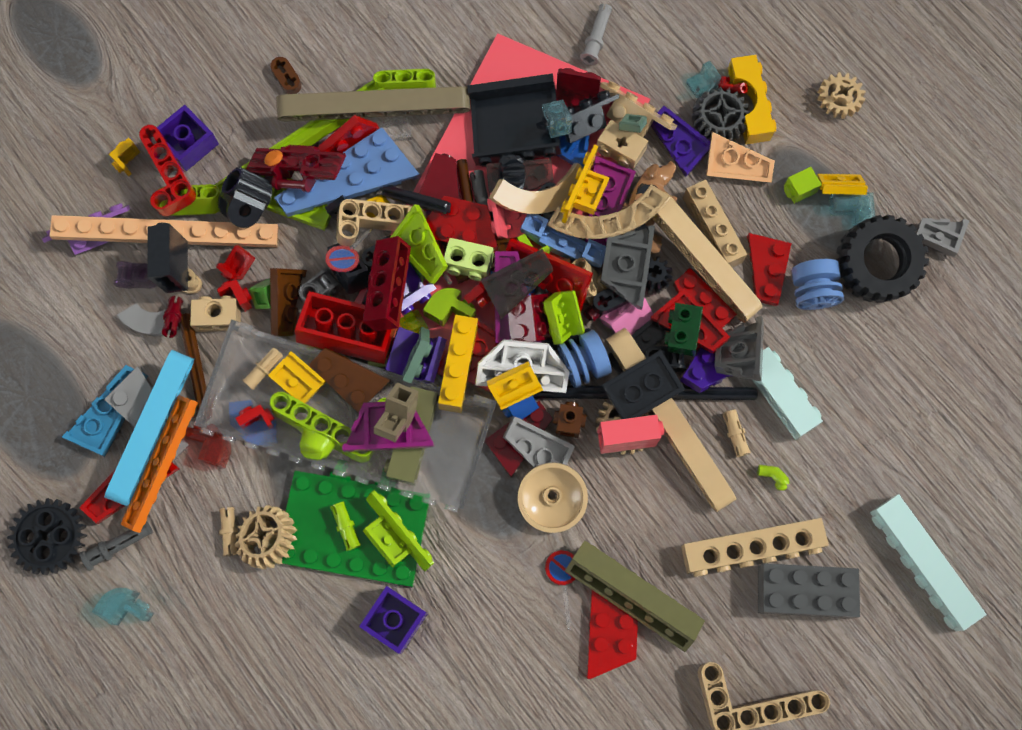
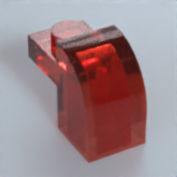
M210 424L209 429L194 425L193 428L187 427L185 437L203 443L198 459L211 465L226 468L231 454V442L226 433L213 424Z

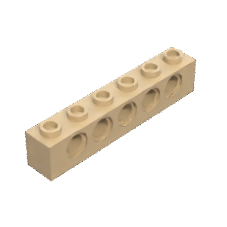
M818 518L687 543L681 546L687 574L693 573L694 577L708 575L707 570L717 569V573L729 571L731 570L730 566L737 564L740 565V568L754 566L753 561L762 560L763 563H771L777 561L776 557L784 555L786 559L800 557V552L808 551V555L822 553V548L829 546L823 520ZM796 534H801L805 538L803 546L796 542ZM774 538L781 540V550L774 548L772 543ZM751 542L759 545V554L756 555L750 551ZM728 547L736 549L737 557L735 559L728 557L726 552ZM705 551L713 553V563H707L704 560L703 555Z

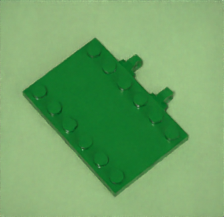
M338 460L336 472L331 471L330 477L294 471L285 512L294 521L292 526L296 527L297 531L292 535L296 536L297 540L292 541L291 545H293L294 549L288 550L289 557H282V564L413 587L418 565L414 558L409 554L392 568L363 532L368 525L379 518V515L366 499L373 490L383 495L388 507L401 517L402 524L407 530L415 534L417 542L421 546L431 498L430 494L397 489V483L392 482V480L386 477L387 473L384 472V468L381 482L375 481V484L352 481L351 477L347 476L349 467L347 461ZM340 502H345L350 520L354 521L355 525L353 528L361 546L346 551L341 533L336 530L338 525L330 509L331 506Z

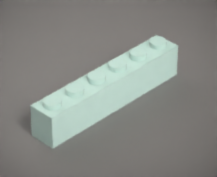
M899 494L870 512L875 526L882 529L886 534L888 544L899 552L901 562L914 573L916 583L927 591L931 604L936 609H940L945 616L943 619L949 628L955 631H964L987 615Z

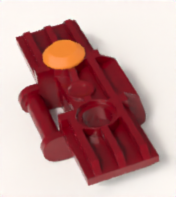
M288 145L281 147V149L256 148L246 170L257 175L274 176L271 182L274 190L289 188L310 192L316 182L315 179H336L346 154L320 152L316 146ZM294 171H299L303 177L302 181L287 179L292 178Z

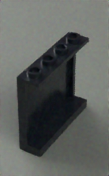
M553 73L467 85L468 95L471 99L474 143L472 158L476 166L487 167L493 163H499L502 156L507 155L520 156L524 161H531L538 157L553 158L556 155L562 154L559 126L547 131L538 129L536 123L543 121V117L558 114L556 85Z

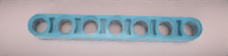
M171 350L107 487L105 498L124 506L130 504L176 399L180 395L190 373L194 358Z

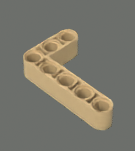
M708 662L702 664L698 669L702 695L709 723L713 730H721L717 726V719L722 715L728 720V725L723 730H749L820 714L827 711L830 706V699L825 692L809 690L732 708L722 668L717 663ZM709 666L713 667L716 672L715 678L711 681L705 677V669ZM714 691H718L722 696V700L718 705H714L711 701V694ZM814 695H818L821 699V704L818 708H814L811 703ZM791 700H794L798 705L797 711L793 714L788 710V703ZM768 705L774 708V716L770 719H767L764 714V710ZM745 710L751 714V720L748 724H743L740 717L741 713Z

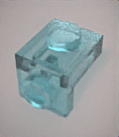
M564 100L542 104V112L549 124L550 137L554 138L570 134L572 132V116Z

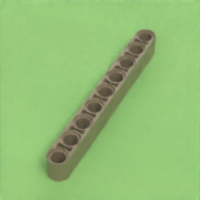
M462 86L284 94L276 97L277 119L284 122L350 119L354 115L362 118L456 114L466 113L471 110L468 87Z

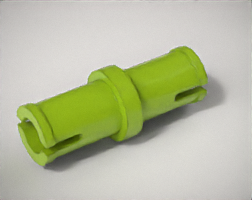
M345 502L331 506L330 509L338 525L336 530L341 533L346 551L361 546L353 528L355 525L354 521L350 520Z

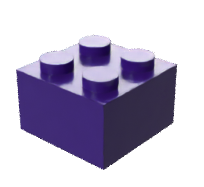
M185 104L157 127L166 139L180 166L185 171H188L219 145L214 134Z
M386 586L359 627L398 654H402L428 613Z

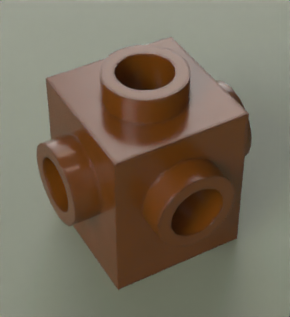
M575 402L560 404V409L555 410L553 423L557 424L556 435L572 438L579 437L580 427L585 428L587 414H582L583 407H579V404Z

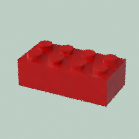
M309 291L295 327L296 343L320 349L328 348L336 353L384 365L396 328L374 331L363 322L365 305Z

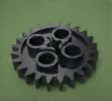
M46 498L45 504L43 501L37 500L36 507L32 504H27L29 511L20 510L21 519L14 517L13 520L17 525L9 527L10 530L14 531V535L7 536V539L13 540V543L7 547L15 549L10 556L12 558H19L16 564L24 565L23 570L25 571L32 569L33 574L38 575L40 571L42 575H48L49 571L58 574V567L66 570V562L74 564L73 555L80 556V552L77 550L78 547H85V544L80 542V539L87 537L86 534L81 533V530L85 529L86 525L79 524L83 516L76 515L77 509H70L71 504L66 502L62 504V501L56 499L53 503L52 499ZM51 515L52 520L50 524L46 526L45 519L47 516ZM67 531V538L61 542L60 536L62 532ZM33 532L34 539L28 543L27 537ZM46 548H49L50 554L44 559L43 552Z

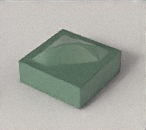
M626 114L619 122V130L640 133L647 124V117Z

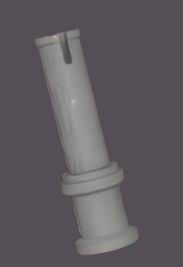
M604 4L599 5L591 35L585 40L586 47L580 55V60L587 65H596L599 61L598 54L604 45L602 38L610 13L612 12V7L606 4L604 10Z

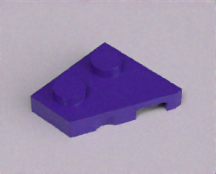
M701 347L680 382L701 393L707 390L709 386L721 383L723 379L730 375L717 373L715 369V353H711Z

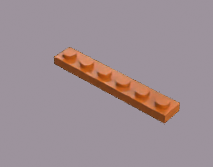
M178 395L120 525L132 531L141 532L142 527L147 521L150 509L157 499L158 491L166 479L171 462L176 456L179 444L186 434L187 426L195 414L198 402Z

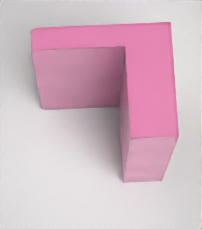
M644 297L642 310L637 309L628 302L602 315L600 320L614 334L626 328L632 335L651 319L653 312Z

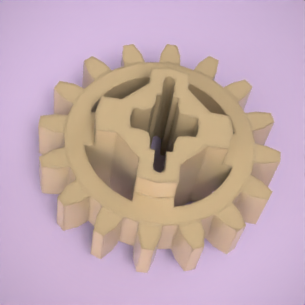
M838 72L836 77L831 74L827 80H823L818 90L820 95L817 101H823L820 108L826 107V114L828 115L830 112H833L834 118L838 114H841L842 119H845L847 114L852 117L855 112H859L865 101L863 96L866 91L860 90L863 84L856 83L857 77L850 79L849 73L845 77H842L840 72Z

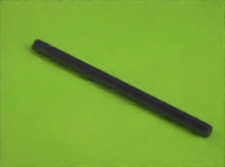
M567 386L566 393L541 391L533 395L534 398L609 399L601 386H580L578 388ZM684 387L685 390L672 397V399L756 400L758 391L755 387H709L707 390L698 393L690 387Z

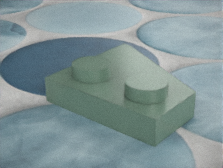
M421 327L419 330L418 341L413 346L403 371V381L412 383L414 377H419L423 367L420 363L423 357H428L432 345L429 344L430 330Z

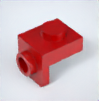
M235 245L226 261L218 263L216 268L228 280H242L256 258L240 245Z
M237 279L233 281L228 280L217 289L221 297L234 294L245 312L253 308L249 302L252 300L251 294L246 287L242 289Z
M261 404L254 408L249 406L239 412L240 416L235 418L242 429L262 418L269 429L274 427L271 421L275 420L269 408L264 409Z

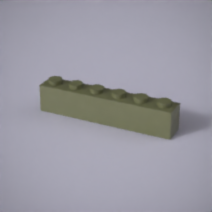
M585 540L565 570L566 573L684 652L694 643L705 622L696 613L690 611L675 599L669 597L654 585H651Z

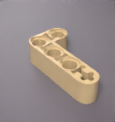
M346 199L340 204L337 214L336 240L344 247L353 245L356 241L359 227L395 231L412 206ZM421 208V210H422V212H423V214H424V216H425V218H426V213H425V211ZM350 210L353 215H346L343 211ZM371 212L376 217L370 218L366 215V213ZM388 215L396 216L397 220H391ZM342 231H350L352 236H345Z

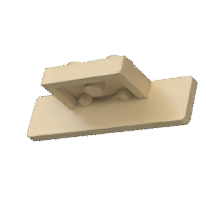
M612 81L608 83L601 82V88L609 90L610 93L619 94V99L614 100L606 115L619 124L626 114L646 116V126L640 133L634 132L643 138L653 120L669 130L677 128V125L672 123L674 121L673 118L664 113L662 116L655 112L656 108L646 102L644 105L638 102L636 95L628 91L625 94L619 90L620 86Z

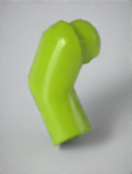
M758 466V476L772 478L775 481L777 490L784 491L787 489L789 477L779 467Z

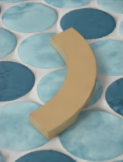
M573 163L570 170L555 186L540 191L522 190L509 184L504 179H499L489 199L507 210L522 214H542L554 211L558 206L562 207L565 199L569 201V189L572 183H577L575 178L578 169L583 167L579 163Z
M650 185L638 200L619 212L592 217L571 212L566 224L562 223L564 213L560 212L561 207L558 206L547 226L558 232L578 238L604 239L632 231L646 223L661 210L671 196Z

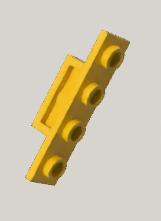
M595 144L591 153L586 152L582 163L585 165L584 168L580 167L575 178L577 183H572L568 192V196H570L569 201L565 199L560 210L561 213H564L562 223L566 224L573 208L594 215L607 187L609 177L590 170L598 150V146Z

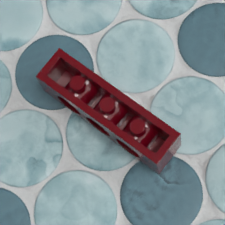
M399 236L376 240L363 313V322L374 331L399 328L411 246Z

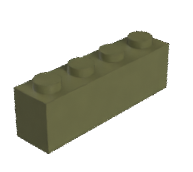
M411 386L410 388L418 391L416 411L428 433H430L439 395L437 392ZM425 448L393 449L391 459L387 458L384 466V472L387 473L386 477L389 480L415 486Z

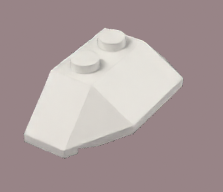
M503 339L478 362L475 385L488 386L486 381L529 361L543 391L566 393L570 372L549 343Z

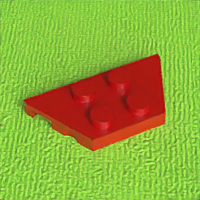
M443 196L441 200L451 203V212L449 214H441L431 211L426 218L435 240L449 242V238L493 247L494 253L499 251L496 237L491 227V214L488 205Z
M592 589L587 679H592L632 662L637 657L638 620Z

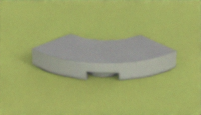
M136 303L117 314V316L127 327L137 333L162 336L163 314L167 309L160 312H148Z

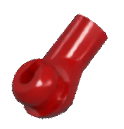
M721 76L719 78L718 87H722L725 92L728 88H730V93L732 94L737 91L738 94L748 91L746 83L730 84L729 76Z

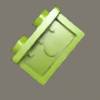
M575 291L555 292L543 302L544 313L549 323V334L553 339L554 345L563 344L571 335H581L585 332Z

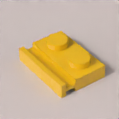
M817 174L822 184L820 187L822 194L867 195L868 186L865 185L864 179L859 174Z
M292 351L268 375L289 395L305 404L326 383L322 377Z
M529 361L486 381L501 410L543 391Z

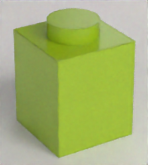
M809 167L788 177L784 184V192L795 204L816 194L822 184L812 167Z

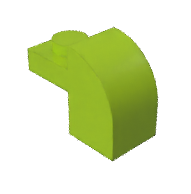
M444 288L431 296L423 312L425 317L444 327L452 313L473 318L476 317V309H474L472 303L468 304L466 300L460 301L462 298L460 290Z

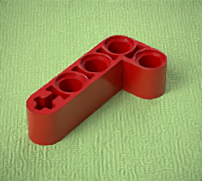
M145 125L139 132L140 139L167 185L154 192L150 202L160 215L170 216L191 205L196 199V193L164 136L156 126ZM152 137H154L155 141L157 142L156 144L152 143ZM167 153L163 159H159L161 154ZM177 171L174 177H169L170 173ZM188 189L185 195L179 196L182 190ZM168 200L165 206L160 207L162 201Z

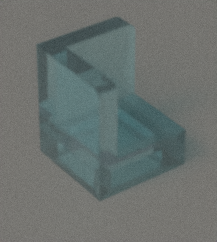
M708 61L702 65L699 74L687 79L686 84L697 99L704 92L708 93L710 89L718 88L721 76L711 61Z

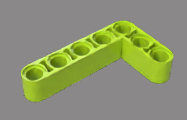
M277 392L271 396L270 407L273 415L293 427V424H298L316 430L315 428L318 424H326L328 428L321 432L335 439L338 435H346L349 438L351 428L285 392ZM382 398L378 402H385L386 398ZM278 402L287 403V406L283 409L275 407ZM298 413H306L308 415L304 420L295 418ZM347 441L340 443V447L334 448L360 463L369 461L375 452L367 451L364 454H360L357 451L343 452L342 446Z

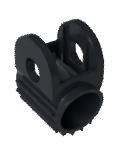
M236 167V169L229 173L223 183L222 191L218 198L220 212L237 227L247 228L253 226L260 219L263 211L271 201V182L242 167Z

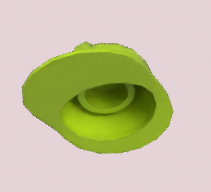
M293 424L297 430L302 432L299 446L301 454L307 459H325L334 448L340 447V443L326 433Z

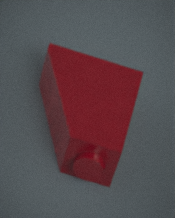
M435 153L419 194L440 200L443 196L459 199L456 159L449 154L443 153L441 155Z

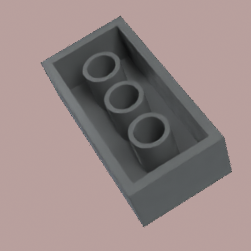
M763 563L758 566V613L858 618L860 617L859 568Z

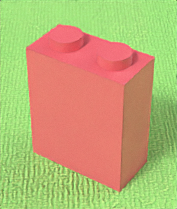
M658 415L600 422L597 430L600 453L656 447L661 439V435H664L663 422L658 421Z

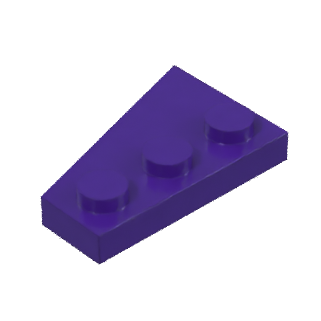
M663 106L657 113L661 116L664 113L673 118L674 121L672 123L676 124L677 128L669 130L653 120L651 127L681 172L687 177L709 152L710 141L667 107Z

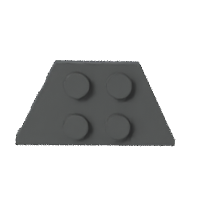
M653 225L639 231L633 230L624 235L608 237L600 283L640 310L643 308L655 229Z
M762 316L756 317V322L747 327L741 324L733 330L726 332L730 339L717 349L715 354V369L717 373L762 381L764 320Z

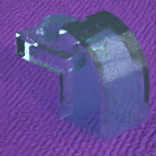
M115 588L108 591L102 596L92 613L109 624L118 626L128 612L140 620L148 622L154 615L153 612L148 610L149 604L137 599L140 592L127 588Z

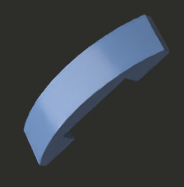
M527 214L520 231L525 233L528 238L542 247L548 245L551 252L561 257L570 258L571 261L585 258L591 266L601 268L606 246L591 239L585 242L574 236L558 232L547 226L548 219L538 214Z

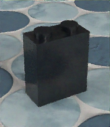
M161 222L154 226H148L147 278L165 293L188 291V241L170 223Z

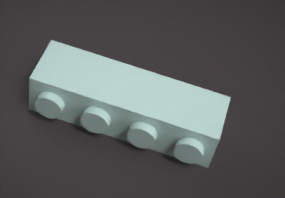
M767 347L763 350L762 381H752L793 438L797 440L823 422L821 413L815 406L809 403L806 392L796 385L793 374L782 366L779 355Z

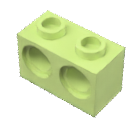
M449 238L444 255L448 265L445 271L454 276L466 275L476 281L488 279L494 258V249L489 246ZM455 256H461L462 260L456 262L453 261L452 258ZM476 261L484 262V264L479 267L473 265Z

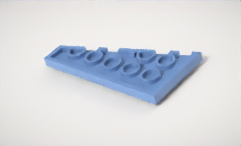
M381 127L343 152L346 154V157L335 180L315 179L316 182L310 192H303L302 189L288 188L274 198L287 217L313 210L317 206L329 205L341 195L351 199L378 191L383 186L392 184L395 186L405 180L419 179L420 174Z

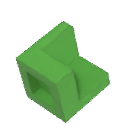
M265 279L249 288L255 309H271L270 279Z

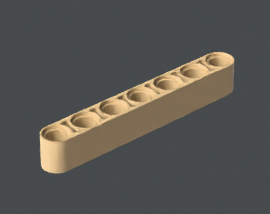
M670 197L652 219L714 292L737 314L736 317L744 323L747 322L762 308L761 301L674 199Z

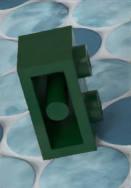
M675 303L674 310L670 309L668 323H672L671 331H666L664 345H668L669 353L695 357L703 307Z

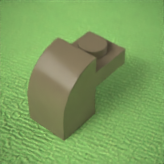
M396 383L386 397L385 412L374 426V434L396 442L403 431L406 432L411 424L417 407L418 391Z

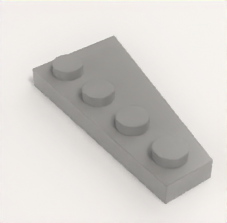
M137 366L104 400L135 427L150 396L152 387ZM185 438L181 440L172 462L190 446Z

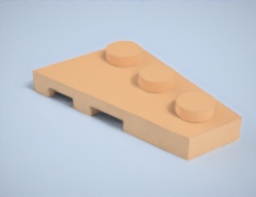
M712 132L706 176L772 183L774 160Z

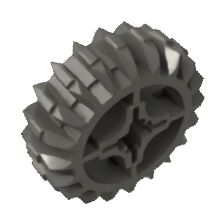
M722 87L718 88L717 92L712 88L709 93L704 92L702 97L696 100V104L692 109L694 112L692 114L693 126L698 128L697 131L700 134L704 133L705 138H711V134L714 132L731 141L733 138L737 140L746 130L744 122L745 115L750 113V111H747L749 106L743 103L744 97H737L738 91L732 94L730 93V88L726 92L723 91ZM717 104L716 107L705 110L707 107ZM737 121L734 125L725 127L726 124Z

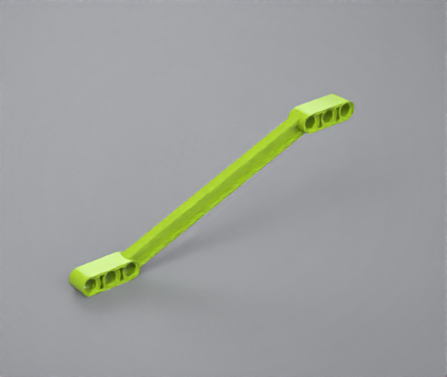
M430 69L378 71L374 74L372 81L357 91L436 88L435 73ZM349 119L311 120L269 149H281V147L288 145L312 146L342 126ZM249 162L243 165L242 168L246 169ZM226 177L214 185H192L196 193L195 201L170 216L215 214L220 212L218 198ZM188 189L182 190L179 196L185 195ZM168 200L162 201L160 207L165 206Z

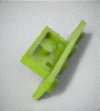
M373 490L366 500L379 515V518L368 525L363 532L392 568L410 554L423 571H427L434 564L431 554L419 545L415 534L406 529L402 524L401 517L388 507L384 496Z

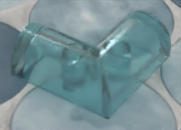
M867 192V195H828L830 215H852L853 226L876 216L874 192Z

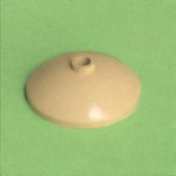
M550 462L538 465L530 470L520 483L518 490L520 512L531 526L540 531L557 533L568 530L580 521L587 508L588 493L582 477L565 464ZM554 491L557 495L551 499L548 497V493Z

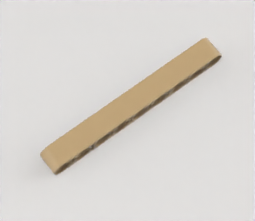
M626 328L605 339L609 350L623 371L646 359ZM670 398L652 409L651 414L658 415V421L663 422L666 438L711 507L718 512L736 500L734 492L674 400Z

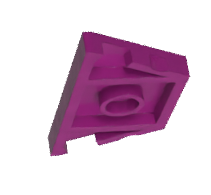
M386 401L363 403L359 411V417L352 425L350 436L346 444L344 443L342 446V451L434 447V442L417 411H415L407 431H403L396 442L374 434V426L385 412Z

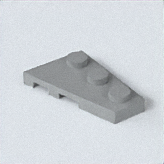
M512 416L503 436L533 468L550 462L567 465L575 447L515 416Z

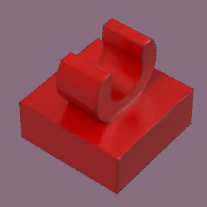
M486 278L463 298L468 304L476 299L478 305L484 307L494 299L486 291L492 286L491 282Z

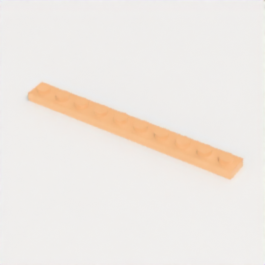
M52 215L50 238L54 240L147 243L148 226L164 222L170 223L188 241L189 245L278 247V224L255 223L251 227L240 228L231 222Z

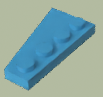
M125 365L106 386L104 393L91 403L92 406L88 411L75 421L76 424L70 431H66L62 438L105 457L125 418L104 399L134 368ZM143 373L144 377L147 379L148 375Z

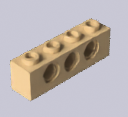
M707 180L686 188L683 200L700 231L732 268L742 264L747 253Z

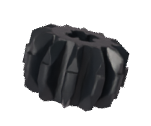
M515 155L502 156L499 160L498 178L504 179L509 184L523 189L526 181L523 159Z
M659 256L656 257L655 261L650 257L646 282L649 294L652 293L653 289L658 294L661 293V288L667 289L669 287L668 282H671L673 276L670 275L672 267H666L668 264L667 260L662 263L659 262ZM652 272L656 273V278L651 276Z

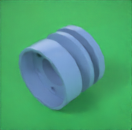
M815 259L799 263L791 269L793 284L799 287L794 292L797 298L795 300L797 308L802 310L824 309L836 306L844 301V294L841 292L843 289L842 284L836 282L841 278L838 261L834 259Z
M595 330L579 335V347L573 339L567 341L568 348L565 343L557 344L559 358L569 370V380L574 388L581 386V379L585 384L590 382L589 371H591L596 379L611 374L612 369L609 357Z

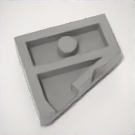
M922 218L917 227L916 234L922 233L925 239L922 241V244L955 257L959 251L969 220L962 219L961 222H950V219L935 220L933 218Z

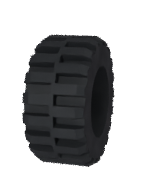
M878 215L866 219L848 230L849 232L841 239L842 245L838 246L836 251L839 254V258L836 261H838L840 266L841 278L843 277L846 281L843 284L846 289L851 288L853 290L852 294L857 298L863 297L864 301H876V303L899 299L910 294L911 290L916 289L920 285L919 280L923 279L927 273L923 269L929 266V258H925V253L929 251L928 246L923 247L922 241L925 239L922 233L917 235L915 232L917 228L913 224L907 226V220L901 217L895 219L894 215H886L884 217ZM874 239H882L889 242L898 253L899 267L895 276L890 279L881 280L874 277L865 266L864 251L866 245Z

